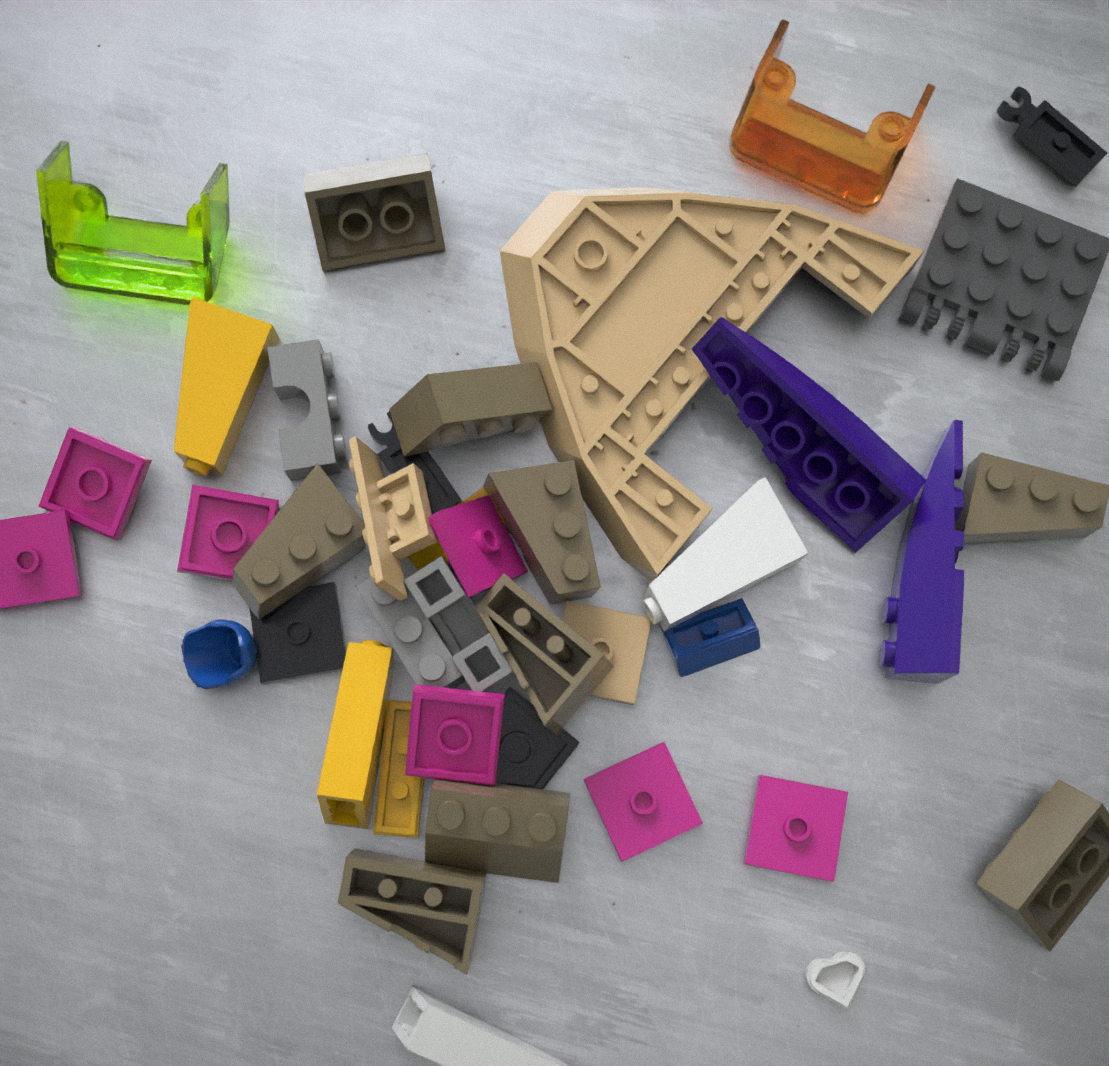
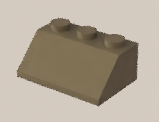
M428 153L304 175L305 197L322 271L445 249Z
M435 779L430 790L425 831V861L489 874L559 883L570 793L495 783V786Z
M1058 779L1051 790L1042 795L1037 807L1024 824L1012 833L1010 841L997 858L985 867L981 878L976 883L997 909L1049 952L1109 877L1108 811L1101 802Z

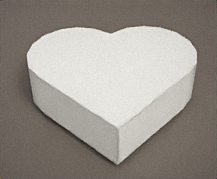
M842 951L835 954L831 960L818 958L811 961L806 967L805 981L808 987L815 993L848 1011L864 980L866 973L865 964L857 954Z

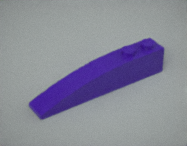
M722 317L692 348L693 352L722 394L729 395L740 412L737 415L746 428H752L764 447L761 450L770 463L775 462L786 477L785 485L792 495L855 553L915 500L925 482V478L858 416L786 359Z
M953 420L944 430L922 476L925 478V482L908 512L897 553L891 597H886L883 604V623H889L888 640H883L880 648V666L886 667V679L939 684L959 674L964 570L955 569V564L959 551H962L964 548V531L955 530V522L959 520L964 504L963 491L961 488L954 486V479L959 480L963 472V421Z

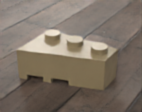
M534 362L427 374L389 410L405 457L471 440L491 437L514 430L515 433L527 432L538 427V420L553 409L538 364Z
M981 452L968 465L963 486L964 508L961 511L959 520L955 522V530L964 531V544L975 542L1002 543L1010 540L1027 539L1037 541L1085 538L1103 526L1109 497V485Z
M574 460L488 473L483 487L504 519L503 521L509 534L512 533L524 554L523 558L549 604L592 597L600 589L601 585Z
M318 463L233 568V586L258 620L366 548L362 535V530L365 528L364 522Z
M503 573L475 608L501 653L514 671L521 687L534 705L544 726L557 735L610 672L613 665L604 654Z
M354 848L345 859L338 904L388 932L391 930L415 943V947L426 953H433L467 975L472 961L487 873Z

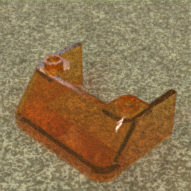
M782 19L754 74L733 126L729 140L730 151L739 161L855 213H869L880 204L936 86L927 84L912 118L898 112H883L873 119L867 133L790 99L796 85V75L787 63L778 60L789 26V22Z

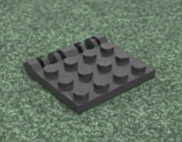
M957 178L949 193L900 318L916 324L926 300H931L932 302L922 326L932 330L940 318L942 306H946L956 310L954 318H952L948 326L947 336L957 339L967 316H971L974 319L964 344L993 355L1004 330L1008 331L1010 334L1001 358L1011 361L1017 355L1023 337L1034 342L1033 348L1026 360V368L1036 371L1048 347L1050 351L1041 375L1059 381L1069 362L1071 349L1109 253V238Z

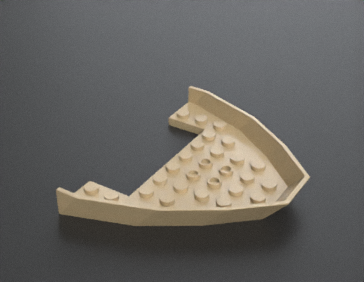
M654 187L556 190L550 192L500 249L514 345L521 364L534 362L538 364L553 409L540 419L549 448L559 462L574 460L582 498L623 560L649 581H654L713 509L646 456L648 451L711 377L692 348L712 325L722 317L748 333L801 268L870 319L906 274L909 275L924 250L793 204Z

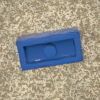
M742 598L702 612L665 632L662 629L663 636L680 677L756 651L761 646L759 629Z

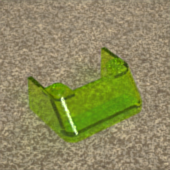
M60 140L36 170L47 270L52 279L59 285L71 289L190 305L193 297L209 302L218 285L230 225L228 164H218L200 193L201 200L196 201L190 207L186 217L187 226L108 215L107 200L99 188L87 182L73 181L69 142Z

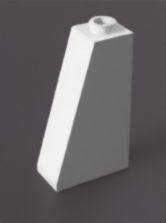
M766 477L758 480L652 581L645 590L644 596L646 599L642 601L645 612L653 624L660 623L664 632L799 563L808 554L807 549Z
M411 986L392 1026L393 1031L407 1050L442 1066H569L564 1061L415 986Z

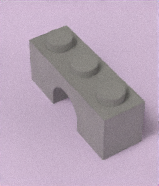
M319 339L268 347L272 385L280 400L301 398L310 403L309 414L301 424L278 429L284 472L290 481L305 479L318 463L327 475L341 473L340 460L347 459L343 434H336L334 419L341 418V411L337 392L330 393L328 378L335 377L332 353L324 352Z
M439 557L403 580L426 618H429L435 624L445 639L453 655L451 658L472 691L481 692L513 672L475 608V601L472 597L468 598L447 557Z
M371 576L355 586L415 684L455 688L466 681L451 658L450 652L430 620L426 618L406 584L407 598L401 601L384 589H379L374 584Z

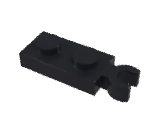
M1017 86L1010 96L1013 101L1018 103L1019 107L1014 108L1006 101H1003L997 109V114L1000 118L1007 122L1019 124L1013 135L1075 187L1082 182L1108 153L1046 100L1038 107L1034 106L1029 92L1020 86Z
M390 411L387 412V416L393 425L389 432L381 433L373 423L368 425V430L373 440L378 444L387 446V448L378 453V456L390 474L413 463L423 471L432 515L462 502L428 451L404 457Z

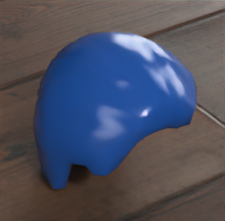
M218 619L211 621L204 626L188 631L182 640L181 648L187 675L197 687L203 689H214L238 683L246 678L256 662L257 646L253 636L243 625L232 620Z

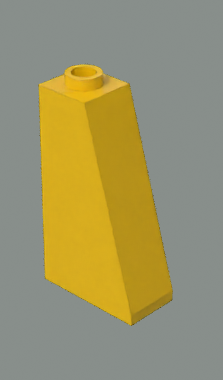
M195 297L192 298L189 305L174 452L185 462L183 468L192 473L208 477L209 472H213L223 476L269 365L268 347L276 346L279 336L270 323Z
M378 641L348 642L317 790V798L324 823L369 829L383 742L387 700L390 698L395 666L393 648L386 647Z

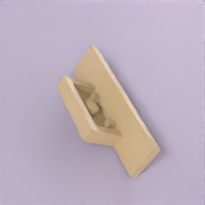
M355 436L349 439L352 456L349 460V466L357 482L358 493L356 494V502L363 514L365 525L362 535L369 548L372 565L369 567L370 576L379 589H384L401 601L407 598V592L403 581L404 577L400 560L438 542L437 536L428 521V517L432 513L423 471L413 463L384 478L378 454Z

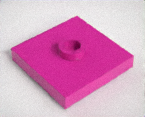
M68 427L38 507L50 512L69 510L70 521L114 540H120L152 460L79 428Z
M192 485L177 572L233 581V568L276 516L279 500Z
M489 495L440 510L428 517V521L468 598L491 589L503 573L513 580L528 572Z
M69 510L0 520V608L83 595Z
M415 684L412 695L405 776L495 786L505 694Z
M665 742L584 779L621 862L703 824Z
M758 775L743 864L834 882L848 792Z

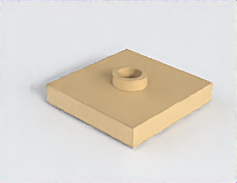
M566 600L562 621L604 654L613 665L610 672L589 696L634 705L651 620L649 617Z

